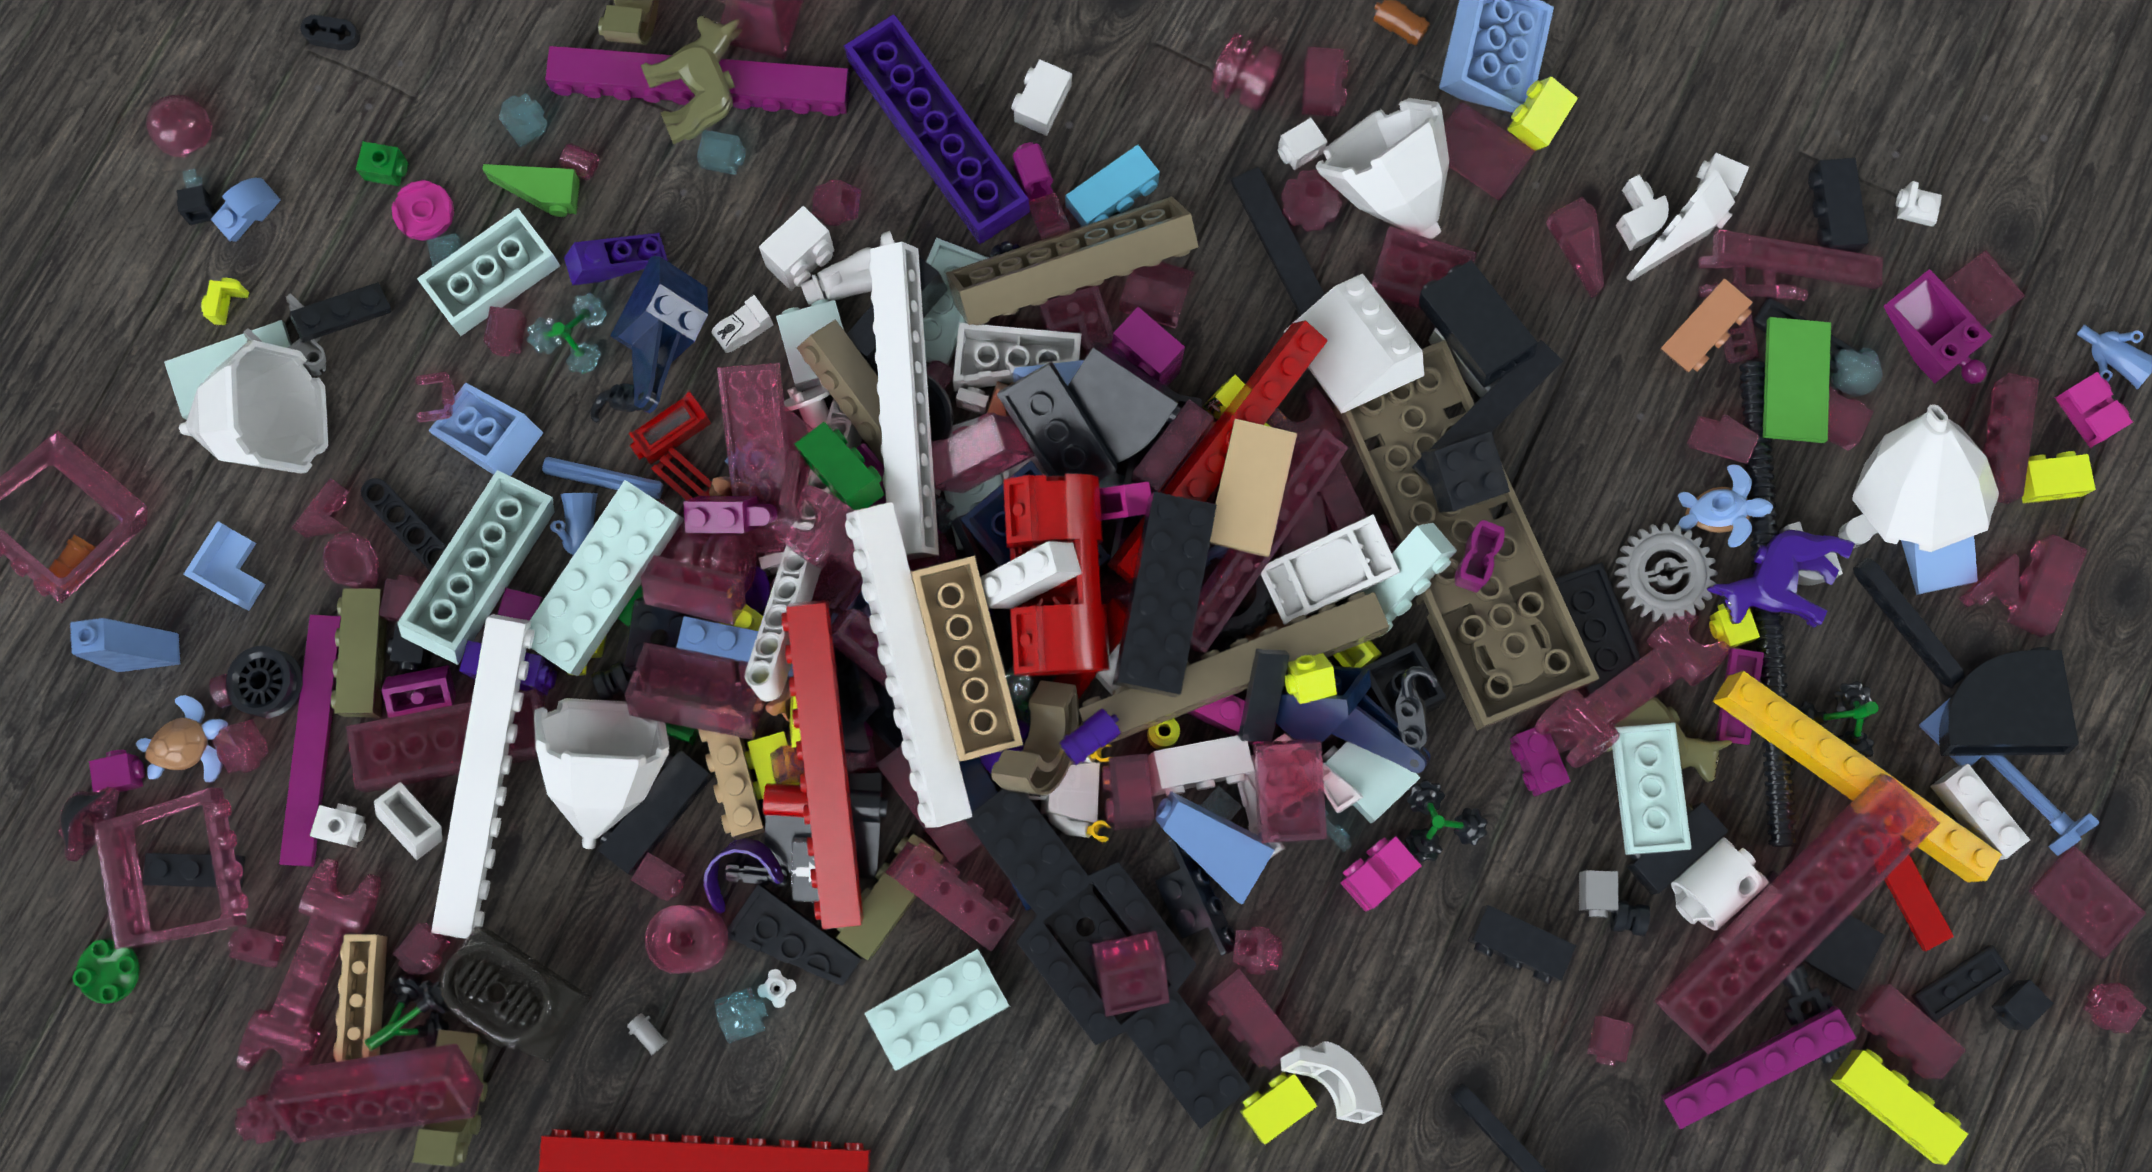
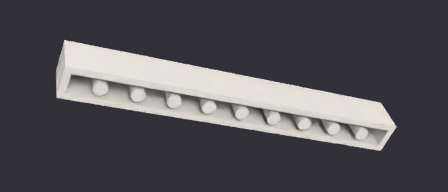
M897 242L870 249L871 260L869 262V270L872 275L871 301L874 305L873 331L876 336L875 362L878 367L877 392L880 398L879 423L882 429L883 485L886 491V503L893 502L907 560L937 556L939 555L919 252L918 248L904 242Z
M893 502L846 514L845 528L848 537L853 540L855 548L853 559L856 568L861 572L863 580L861 586L862 595L865 601L869 603L871 611L869 617L870 626L877 635L879 642L877 649L878 658L881 664L885 666L887 674L885 681L888 694L893 697L895 705L893 712L894 720L897 727L901 729L903 737L901 744L904 757L909 760L911 768L909 775L910 783L918 795L920 803L917 807L918 815L921 821L925 823V827H940L973 817Z
M495 614L486 618L431 933L471 939L476 930L481 931L485 912L480 911L482 899H487L490 888V881L486 880L487 868L492 869L496 850L491 849L493 837H498L501 826V818L496 817L498 806L504 805L507 788L502 787L504 774H509L512 764V756L508 755L510 743L514 744L518 725L513 724L515 711L520 712L523 702V693L519 692L521 680H526L529 662L524 661L526 648L531 649L534 640V630L530 629L531 621Z

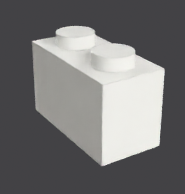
M1039 59L1035 69L1031 67L1028 70L1024 80L1026 87L1022 94L1017 93L1011 109L1014 110V122L1047 136L1072 86V73Z
M401 782L374 801L377 818L416 860L442 842L441 826Z

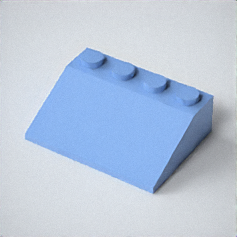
M1459 0L1439 89L1464 101L1513 113L1518 106L1524 104L1528 97L1526 95L1528 88L1538 80L1554 7L1541 0Z

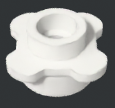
M773 969L768 973L769 978L758 987V994L762 998L766 997L771 1000L774 1007L781 1008L786 1004L785 999L791 992L796 990V983L792 979L787 980L783 977L780 970ZM776 985L780 987L778 992L774 990Z

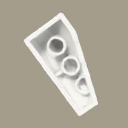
M1714 170L1700 186L1681 212L1673 219L1662 235L1627 276L1628 280L1633 281L1709 235L1715 226L1721 229L1731 218L1732 214L1728 210L1735 201L1718 171Z

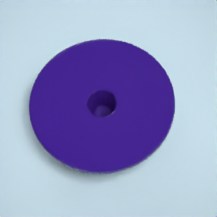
M753 566L744 575L742 594L745 604L759 613L764 610L768 603L770 588L768 577L764 570L758 566Z

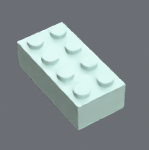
M517 208L418 277L417 280L454 329L462 336L560 267V264Z
M977 949L864 1014L893 1068L897 1071L1010 1006L980 951Z

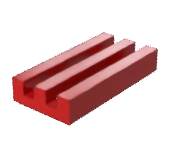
M673 447L668 450L666 456L663 455L659 459L660 462L651 468L658 477L685 501L692 499V497L662 471L665 467L671 470L699 496H710L709 490L712 482ZM675 458L708 487L707 491L704 492L670 461Z

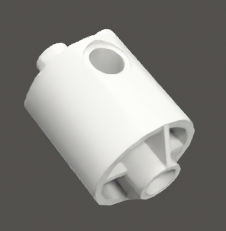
M1722 837L1671 883V887L1675 893L1676 908L1679 913L1691 924H1695L1699 920L1706 927L1715 931L1754 898L1769 882L1762 873L1753 867L1756 861L1744 848H1741L1739 851L1736 850L1728 839Z

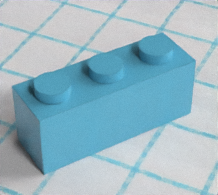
M1136 145L1066 194L1065 206L1081 227L1107 219L1117 211L1123 213L1133 205V200L1141 194L1147 196L1152 193L1158 186L1160 172L1140 146Z

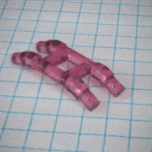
M1714 254V256L1698 258L1699 269L1733 267V283L1731 284L1745 296L1776 297L1805 301L1808 297L1806 289L1788 284L1776 285L1775 270L1804 272L1807 268L1805 260L1785 255L1752 256ZM1745 267L1763 268V285L1746 284ZM1720 283L1699 286L1700 298L1708 297Z

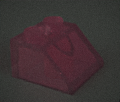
M1164 262L1152 267L1142 266L1133 269V272L1128 275L1120 299L1119 311L1131 314L1139 307L1157 323L1177 329L1195 272Z
M1156 931L1092 945L1106 1017L1169 1003L1165 959Z

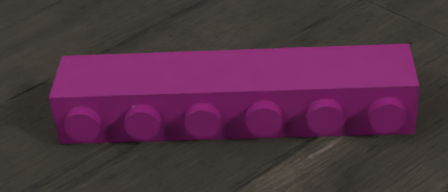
M1833 1006L1663 1094L1661 1097L1677 1126L1682 1129L1856 1039V1036L1840 1009Z

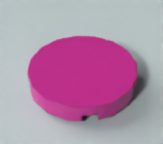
M421 180L411 182L397 193L398 197L395 202L393 201L391 208L393 220L399 230L409 238L420 241L435 239L442 235L451 225L454 216L453 201L441 186L430 181Z

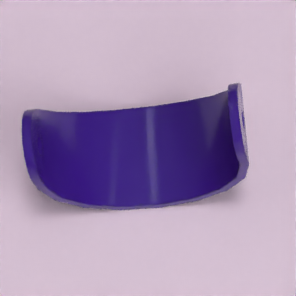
M743 838L732 841L707 867L704 873V889L711 906L717 913L721 914L726 909L717 878L719 863L724 855L734 852L749 854L763 864L774 882L780 884L784 881V875L778 860L771 849L759 840Z

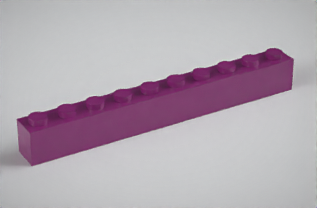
M549 46L545 80L550 90L558 95L569 96L572 93H578L590 98H600L601 95L613 96L619 100L643 98L645 101L653 103L660 102L661 100H670L680 105H686L695 96L682 79L666 82L653 88L649 87L641 65L644 63L650 65L657 64L672 55ZM721 59L719 62L722 72L728 70L735 88L730 89L733 107L737 109L762 107V109L771 112L789 109L799 114H807L809 111L822 112V114L827 116H837L839 113L847 114L850 77L847 68Z

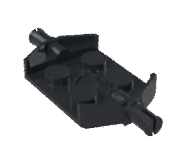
M666 570L664 588L634 600L623 668L643 682L646 690L642 705L645 707L651 706L656 708L658 690L661 687L688 677V674L685 673L687 658L677 648L683 617L694 618L695 613L699 614V610L677 595L676 588L680 574L677 571ZM657 629H663L666 633L665 640L658 645L652 644V633Z

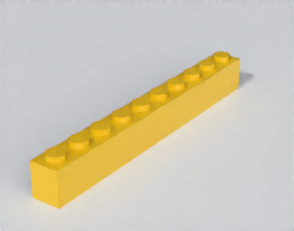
M1745 671L1729 675L1713 699L1714 703L1966 882L1988 880L2002 856L2001 853Z

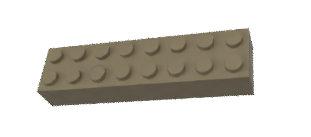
M1169 197L946 272V277L955 307L968 325H982L989 322L992 317L1001 314L1012 315L1018 312L1019 308L1028 305L1044 304L1048 298L1057 295L1067 296L1076 292V289L1083 286H1097L1102 284L1107 278L1129 275L1133 272V269L1142 266H1156L1163 259L1172 256H1185L1189 254L1190 250L1198 248V242L1191 213L1173 197Z

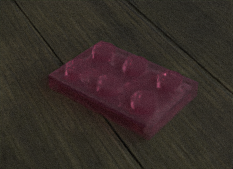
M1462 101L1444 124L1449 167L1500 201L1535 151Z

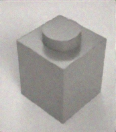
M1590 870L1579 872V911H1589V917H1608V912L1618 910V872Z

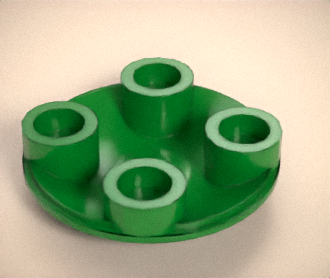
M96 940L81 954L76 971L73 974V982L87 998L101 1004L118 1002L127 997L138 982L140 966L137 955L129 945L120 940Z

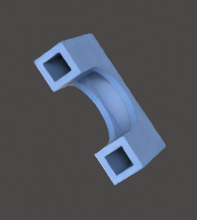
M684 616L677 648L688 660L719 665L720 659L748 663L758 631ZM792 664L787 677L788 680L789 677H794Z

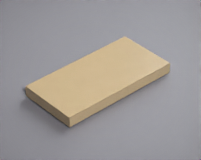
M1239 419L1234 420L1215 502L1217 508L1210 544L1260 556H1270L1297 433Z

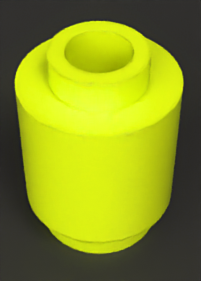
M1174 718L1150 727L1147 732L1148 741L1158 750L1172 748L1179 738L1180 727ZM1159 727H1167L1170 730V734L1168 736H1161L1158 732Z

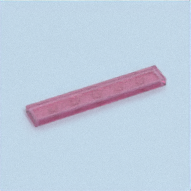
M1721 229L1713 233V262L1873 289L1882 286L1883 257Z

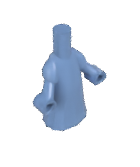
M2083 325L2076 334L2092 344V356L2098 362L2099 375L2103 378V374L2108 373L2109 377L2104 378L2107 382L2113 376L2112 372L2108 370L2107 364L2130 381L2136 389L2152 373V355L2126 343V341L2139 343L2144 337L2141 331L2135 330L2122 334L2111 331L2098 334L2086 325ZM2139 334L2140 338L2136 340L2134 335Z
M597 493L561 494L565 523L561 520L553 521L550 528L560 536L564 549L573 556L594 526Z

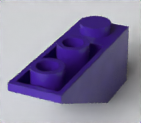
M659 233L574 242L564 257L572 286L603 282L645 269L651 256H660L666 261L668 259Z

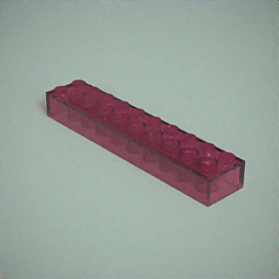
M1880 773L1654 1002L1698 1045L1710 1054L1940 823L1894 778Z

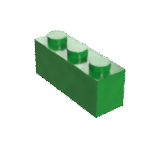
M823 422L794 443L806 465L849 512L868 508L885 495L879 484L883 481L882 477L872 465L867 468L863 464L865 460L855 447L851 449L847 447L846 444L848 442L838 428L832 430Z

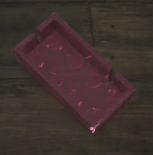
M646 642L636 664L637 671L633 672L625 693L630 716L752 740L766 701L761 700L746 682L745 672L748 662L740 661L739 663L740 684L737 683L734 659Z

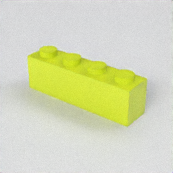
M1869 1049L1865 1051L1852 1050L1830 1080L1931 1162L1946 1165L1968 1136V1133L1960 1128L1962 1123L1948 1112L1941 1113L1933 1106L1935 1101L1922 1091L1915 1092L1907 1085L1909 1080L1895 1070L1890 1072L1881 1064L1883 1062L1882 1058Z

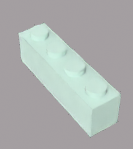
M1434 523L1416 526L1392 553L1400 573L1361 591L1365 592L1366 595L1375 592L1390 626L1388 631L1393 627L1392 621L1411 608L1412 603L1410 601L1431 586L1430 580L1432 577L1444 571L1451 564L1449 559L1457 551Z

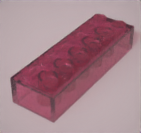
M536 689L520 692L523 693V702L520 712L515 711L513 724L518 725L517 735L514 744L510 743L508 755L512 756V764L539 759L535 742L534 714L535 710L542 707L546 709L544 694ZM472 702L346 726L355 789L368 793L392 788L399 782L403 785L458 775Z
M451 1044L278 1070L265 1099V1104L293 1142L301 1143L474 1118L484 1085L459 1046Z

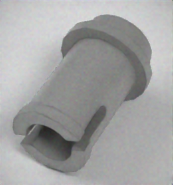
M640 1013L627 1025L630 1029L629 1034H634L650 1054L653 1055L668 1041L648 1021L650 1017H645Z

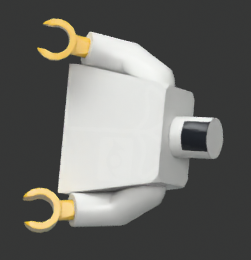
M1107 744V745L1104 746V747H1111L1112 745H1111V744ZM1101 747L1087 757L1085 762H1081L1077 766L1071 761L1063 781L1052 793L1048 795L1025 794L1031 800H1041V814L1048 816L1049 822L1064 834L1086 838L1092 835L1098 841L1106 842L1109 838L1098 836V831L1101 827L1111 828V826L1105 821H1097L1100 763L1093 762H1095V759L1100 762H1110L1114 757L1103 758L1101 756L1103 748Z

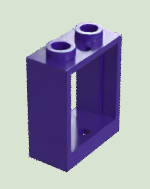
M467 640L459 671L476 680L482 643ZM525 653L524 661L529 662L526 680H521L519 690L547 696L549 689H553L556 683L557 671L554 670L555 665L543 656Z

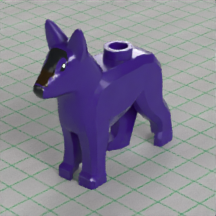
M1787 530L1772 537L1767 546L1761 545L1754 557V562L1758 563L1752 578L1742 579L1730 584H1715L1713 587L1707 588V590L1722 596V602L1732 624H1739L1745 617L1749 607H1757L1768 612H1785L1797 615L1806 620L1807 625L1814 628L1823 623L1827 610L1797 594L1798 570L1815 571L1823 576L1825 583L1832 585L1839 569L1824 555L1833 552L1848 559L1855 543L1835 536H1820L1798 530Z

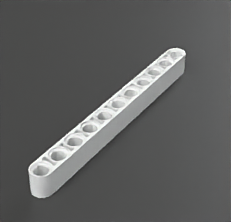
M833 400L826 424L832 430L838 428L848 442L846 445L849 449L852 447L857 448L862 438L848 417L841 411L837 402ZM810 470L745 672L746 682L755 694L766 702L773 701L782 694L791 664H787L785 645L790 644L789 631H783L782 612H787L786 606L791 603L810 602L812 600L842 504L812 470Z

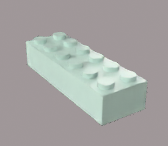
M497 470L397 624L401 637L458 665L463 658L467 640L473 641L486 618L491 614L503 595L505 588L508 587L553 516V497Z
M624 480L530 619V629L534 630V640L531 649L569 674L579 676L684 518Z

